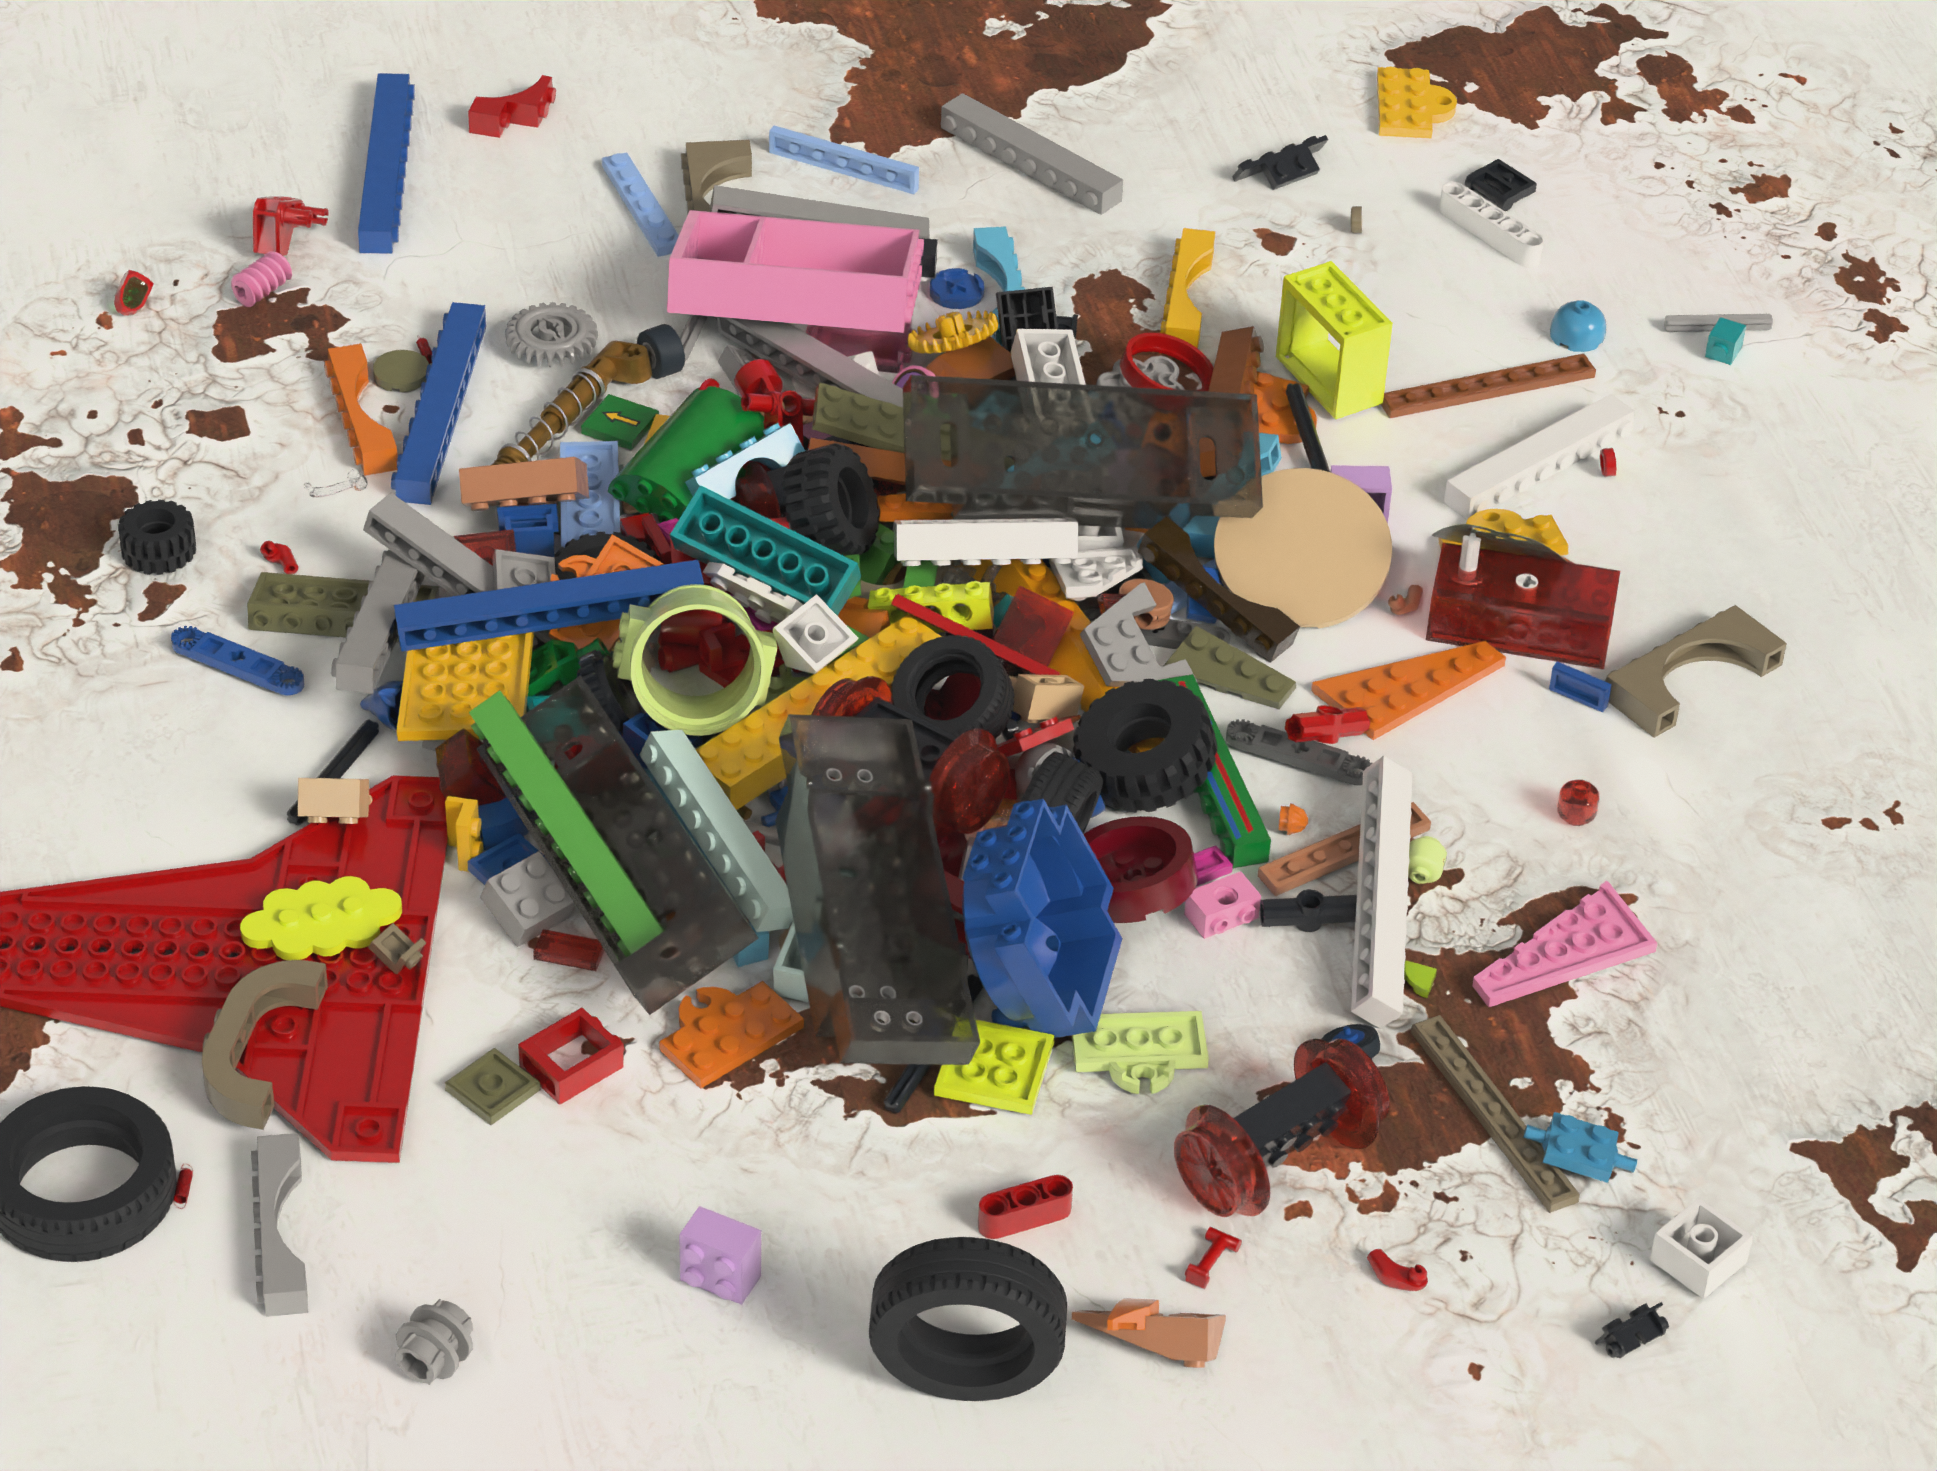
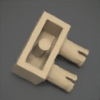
M1018 674V678L1009 676L1014 688L1013 711L1021 715V720L1028 723H1039V720H1048L1056 716L1060 719L1062 717L1078 715L1084 685L1068 675Z
M298 778V816H308V823H327V817H339V823L358 824V818L368 817L369 805L373 801L372 796L369 795V779Z

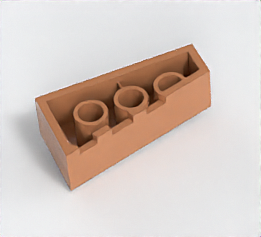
M576 457L459 469L461 502L463 505L471 507V511L488 510L490 505L510 507L518 506V503L542 505L546 504L547 501L571 502L575 501V499H589L587 464Z

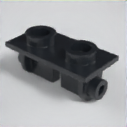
M1660 1302L1651 1308L1645 1303L1630 1312L1631 1318L1627 1321L1622 1322L1620 1318L1611 1321L1602 1328L1604 1334L1595 1341V1344L1597 1345L1605 1341L1607 1343L1606 1351L1611 1358H1622L1641 1346L1635 1334L1639 1336L1644 1345L1663 1336L1666 1333V1329L1669 1328V1324L1665 1317L1659 1316L1656 1312L1663 1306V1303Z

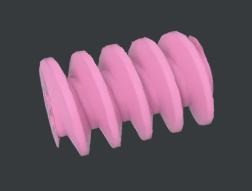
M268 252L233 276L231 280L233 293L242 305L252 307L255 305V302H259L263 297L268 296L271 291L273 292L278 289V286L285 284L286 280L291 279L292 269L289 262L281 254Z

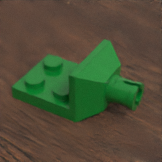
M596 638L592 643L580 649L572 642L551 639L532 652L528 696H533L540 691L550 689L557 680L563 683L571 695L580 694L577 683L580 657L593 650H599L602 655L611 656L607 647L600 638Z

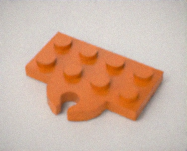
M1257 371L1258 381L1254 383L1255 394L1250 401L1251 413L1247 415L1248 428H1245L1244 434L1246 431L1275 434L1279 437V443H1301L1302 440L1286 395L1287 385L1298 382ZM1299 383L1302 386L1305 398H1307L1309 386ZM1309 407L1316 428L1317 417L1315 411Z
M612 534L597 559L587 555H573L558 563V568L563 572H573L576 578L664 564ZM551 575L550 582L559 580L558 575ZM620 619L551 629L549 637L555 640L572 642L578 649L584 648L596 638H600L610 653L615 643L619 640Z
M764 981L759 982L739 995L719 987H702L696 989V998L700 1003L707 1004L708 1007L697 1008L693 1006L691 997L686 995L679 1006V1026L681 1029L660 1040L659 1050L701 1089L804 1028V1018Z

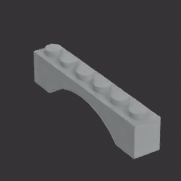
M299 1134L257 1136V1150L251 1151L252 1171H258V1176H252L253 1197H259L260 1201L253 1202L254 1223H260L261 1228L254 1229L255 1250L261 1249L262 1255H255L256 1276H263L262 1282H256L257 1303H264L266 1317L308 1313L305 1263L296 1257L286 1246L277 1229L278 1219L284 1203L291 1192L302 1182Z

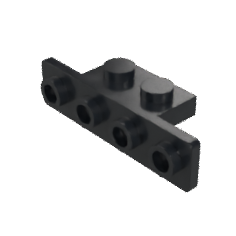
M1326 135L1319 138L1311 136L1300 145L1295 146L1292 143L1281 149V152L1275 154L1273 151L1267 152L1256 161L1248 159L1237 166L1238 170L1232 178L1236 182L1264 172L1272 189L1275 190L1316 175L1320 168L1312 153L1321 150L1329 139Z

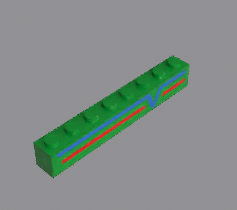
M1194 675L1158 680L1172 681L1176 683V686L1182 685L1188 688L1202 700L1205 709L1208 711L1217 741L1216 760L1211 772H1207L1208 777L1201 786H1197L1194 789V793H1198L1200 796L1202 811L1204 814H1208L1210 818L1211 831L1214 836H1218L1222 853L1225 857H1228L1229 861L1233 864V868L1269 862L1271 838Z

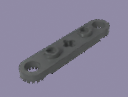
M1091 608L1085 611L1084 614L1091 622L1108 609ZM1170 619L1161 628L1153 630L1140 629L1148 645L1177 649L1195 626L1230 644V634L1224 628Z
M1237 719L1236 722L1231 721V724L1229 723L1227 727L1226 740L1232 747L1352 785H1363V773L1360 772L1358 774L1356 772L1355 774V771L1351 772V769L1357 768L1364 771L1372 764L1364 756L1362 758L1359 755L1353 756L1348 754V751L1316 741L1295 743L1288 739L1287 732L1265 725L1258 726L1250 723L1249 720L1245 722V719H1242V721ZM1244 732L1248 735H1245L1244 738L1242 736L1239 738V735H1236V733Z

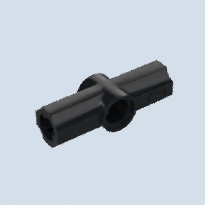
M1307 889L1301 891L1297 898L1261 900L1262 927L1295 925L1301 931L1315 932L1321 928L1322 924L1356 922L1357 895L1324 896L1319 891Z

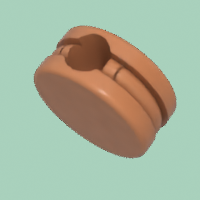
M1133 579L1123 583L1119 589L1117 602L1140 583L1145 582L1156 603V607L1152 611L1133 616L1140 629H1158L1169 622L1174 597L1166 586L1148 579Z

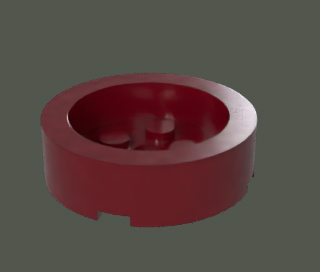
M1149 816L1127 817L1106 822L1083 834L1114 888L1107 910L1114 923L1145 921V915L1160 910L1166 914L1185 902L1197 885L1198 873L1191 838L1185 829L1172 821Z

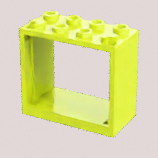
M1332 261L1283 277L1275 357L1301 384L1308 385L1311 395L1334 419H1338L1383 404L1393 323ZM1328 333L1340 344V351L1328 340Z

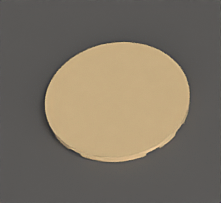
M1284 469L1253 480L1239 490L1222 511L1215 531V565L1224 587L1230 592L1248 601L1278 608L1300 627H1318L1319 629L1339 624L1354 617L1375 599L1389 573L1392 557V539L1388 523L1381 509L1363 489L1353 482L1331 472L1318 469Z

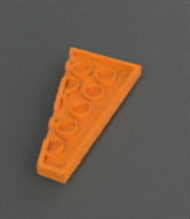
M1486 641L1315 681L1312 682L1311 691L1329 706L1339 709L1361 707L1367 710L1370 726L1369 730L1363 733L1372 740H1375L1505 666L1506 656Z

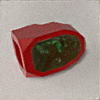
M128 270L122 277L114 295L116 311L124 316L136 314L144 306L154 283L144 275Z

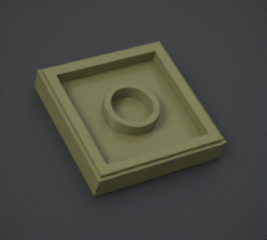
M493 1048L445 1082V1091L490 1125H493L541 1090L540 1082L496 1048Z

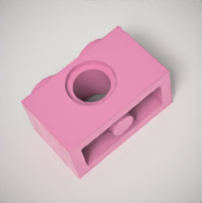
M1240 871L1195 888L1185 901L1184 915L1205 939L1259 918L1261 895Z

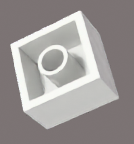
M1698 1198L1655 1233L1650 1261L1704 1299L1747 1263L1753 1236L1701 1198Z

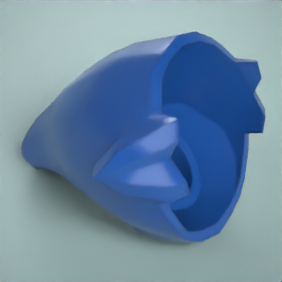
M390 681L374 690L373 694H369L360 703L363 710L370 711L391 730H397L403 681Z

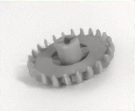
M550 302L549 305L539 303V307L531 305L529 310H520L519 314H515L512 320L507 323L505 337L506 344L510 347L511 353L514 354L517 349L518 359H521L522 355L526 353V362L528 364L531 358L536 356L538 367L544 358L547 359L548 366L551 367L553 359L557 358L562 367L564 357H568L571 364H573L574 353L578 354L581 360L584 358V349L587 354H590L591 347L594 348L596 346L598 331L597 324L584 310H577V307L573 305L566 307L565 303L556 305L555 302ZM564 325L572 331L567 337H564ZM536 326H539V339L531 332Z

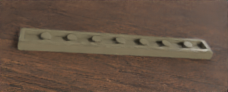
M1441 1015L1413 1024L1411 1034L1548 1212L1551 1213L1578 1203L1580 1197L1578 1191L1559 1167L1543 1163L1544 1149L1539 1142L1523 1138L1526 1128L1525 1123Z

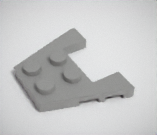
M1145 582L1140 583L1080 633L1106 686L1121 687L1124 686V683L1131 681L1141 682L1143 679L1158 681L1193 674L1186 659L1160 666L1133 616L1150 612L1156 607V603Z

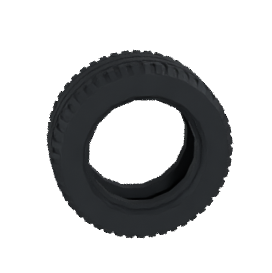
M949 635L937 637L915 648L900 664L891 685L890 700L892 705L975 745L976 753L989 746L1001 735V732L1004 731L1005 726L1009 723L1014 708V688L1002 663L984 643L968 636ZM957 673L973 674L980 678L981 688L979 697L964 714L949 720H934L925 716L924 706L927 695L939 681Z
M1062 753L1050 754L1034 774L1020 802L1044 798L1048 807L1067 805L1084 834L1099 799L1103 779L1097 770L1071 757L1068 758V756Z

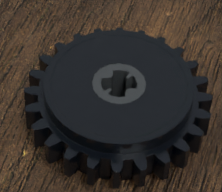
M593 650L580 657L578 662L580 669L577 671L579 691L590 716L602 733L608 738L623 742V723L641 713V707L631 682L618 678L617 668L613 667L614 660H612V657L605 654L602 655L599 650Z

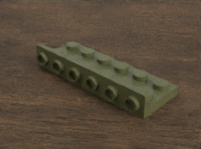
M261 572L247 603L248 628L257 631L346 638L348 627H353L355 612L360 611L362 597L368 594L370 581ZM421 585L414 602L439 598V586Z

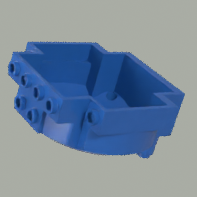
M1044 798L1022 801L1013 805L1007 825L986 829L976 834L962 877L964 880L962 894L963 924L970 957L982 985L997 1006V1009L992 1011V1023L1017 1028L1029 1027L1032 1031L1053 1034L1054 1038L1095 1032L1123 939L1107 912L1114 888L1067 805L1048 807Z

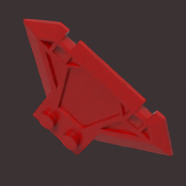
M1074 715L1060 719L1056 716L1039 723L1040 727L1032 730L1030 727L1013 734L1014 738L977 753V767L980 768L997 760L1026 751L1075 730L1073 724L1080 720L1081 716Z

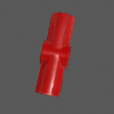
M1321 705L1317 707L1316 712L1293 714L1291 718L1286 719L1284 729L1287 731L1288 739L1295 743L1316 740L1321 743L1335 744L1338 743L1339 737L1362 735L1364 731L1369 730L1370 719L1367 716V710L1361 707L1339 709L1333 706Z

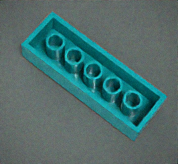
M702 485L699 486L670 533L675 549L705 564L709 562L725 564L735 570L733 575L737 573L746 578L752 577L772 588L770 594L771 592H777L785 597L788 595L803 605L817 594L837 616L861 578L857 562Z

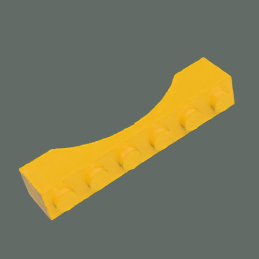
M1183 228L1181 239L1176 238L1172 271H1170L1169 287L1167 288L1160 333L1180 338L1198 349L1202 313L1188 297L1187 290L1198 277L1211 270L1216 231Z

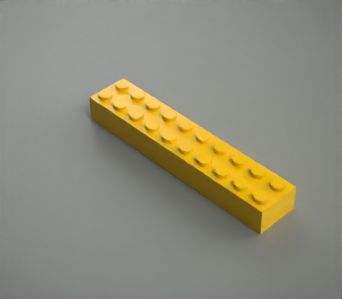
M907 614L695 750L735 809L738 810L838 744L836 733L876 697L891 704V685L900 664L915 648L929 640L942 636Z

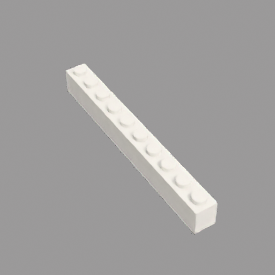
M1385 755L1363 771L1351 1012L1380 1029L1398 1019L1403 1013L1404 964L1406 959L1408 867L1410 862L1409 843L1412 814L1411 794L1413 790L1412 772Z

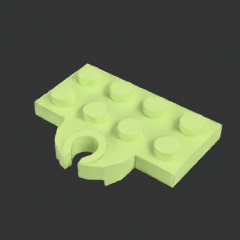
M1202 1011L1101 1014L1095 1032L1071 1035L1076 1072L1109 1071L1112 1080L1120 1088L1134 1094H1139L1140 1080L1138 1078L1140 1077L1151 1079L1150 1092L1154 1094L1169 1086L1174 1079L1175 1069L1208 1068L1209 1057Z

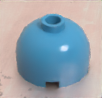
M1584 300L1571 301L1562 305L1556 311L1550 326V337L1558 346H1560V343L1567 345L1568 350L1573 352L1595 350L1599 344L1603 343L1606 335V319L1604 314L1598 307Z

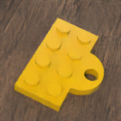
M1391 66L1386 68L1378 67L1379 136L1432 138V123L1445 122L1455 115L1457 105L1455 95L1444 87L1430 85L1429 70L1421 68L1403 69Z
M1487 509L1473 514L1466 522L1469 525L1528 537L1544 544L1560 556L1568 555V543L1552 515H1537L1534 518L1523 519L1519 514L1510 510ZM1473 528L1478 531L1491 533L1490 531L1484 529ZM1509 536V537L1514 538V539H1517V540L1528 541V540L1523 539V538L1514 537V536ZM1439 538V545L1453 573L1458 574L1462 544ZM1480 548L1477 570L1534 560Z

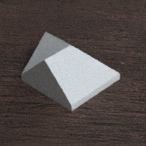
M817 594L773 628V633L786 667L812 674L819 672L859 639Z

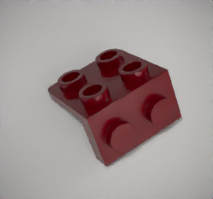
M965 673L948 676L940 690L931 689L927 695L924 706L925 716L934 720H949L964 714L979 697L981 688L980 678L973 674Z

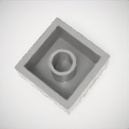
M540 851L488 879L480 896L481 900L517 947L568 919L577 901Z

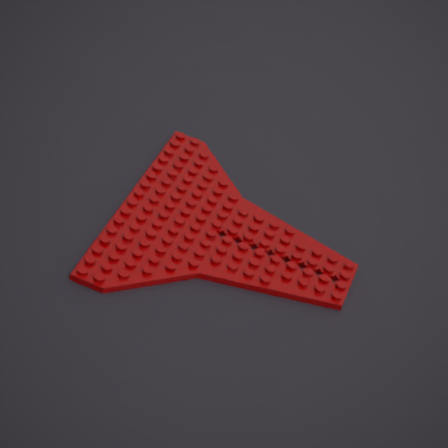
M393 775L369 789V795L372 796L373 800L369 805L368 817L358 818V824L339 823V817H327V823H310L250 859L0 892V948L2 944H8L9 946L8 948L0 949V1006L203 1053L204 1037L207 1032L211 1033L214 1027L216 1011L223 1008L233 987L247 974L260 967L287 961L277 956L273 947L253 948L245 944L241 938L240 924L242 920L250 913L263 910V901L268 894L285 888L298 890L302 885L310 881H322L331 884L336 879L347 876L361 878L368 884L370 890L378 888L393 890L399 894L402 900V914L394 924L414 944L421 938L426 942L420 951L423 955L422 959L412 969L409 970L405 966L398 974H395L368 947L355 949L346 946L339 954L333 956H321L312 953L302 960L326 964L328 987L318 1010L299 1006H282L266 1012L257 1021L235 1071L247 1078L272 1082L274 1109L330 1160L400 1163L448 845L445 801L448 796L455 797L456 778ZM391 924L380 926V934ZM36 945L41 946V949L32 950ZM70 946L74 947L72 951H65ZM100 948L107 949V951L99 953ZM133 949H139V953L130 954ZM166 950H172V954L162 955L165 954ZM200 951L205 953L203 956H195ZM231 953H237L236 957H229Z

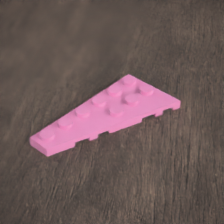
M1605 881L1592 896L1588 894L1580 900V904L1574 909L1565 910L1536 931L1533 938L1527 943L1521 942L1514 947L1512 954L1505 959L1499 958L1474 976L1472 986L1489 1008L1656 952L1657 942L1611 884Z

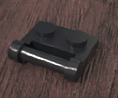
M1500 159L1470 173L1465 179L1466 187L1482 193L1497 203V207L1503 211H1508L1514 203L1536 192L1537 186L1535 181ZM1483 181L1488 182L1490 185L1494 186L1495 188L1499 189L1505 194H1501L1500 192H1498L1488 184L1484 183Z

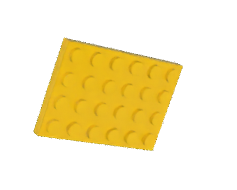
M534 632L407 651L396 731L398 741L479 739L471 727L475 721L469 712L499 690L510 701L525 723Z

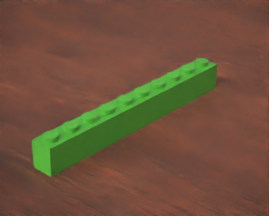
M499 690L471 710L469 714L475 721L471 725L472 729L481 741L484 739L488 740L491 746L487 748V751L497 765L501 762L504 764L507 770L503 772V775L513 788L519 786L523 792L519 799L529 812L535 810L539 816L535 823L545 836L551 834L555 840L551 846L561 860L568 859L572 866L567 870L578 885L583 882L588 889L583 893L594 909L600 907L605 915L600 917V919L611 934L616 931L621 938L617 945L627 958L633 956L641 964L670 944L672 940L505 695Z

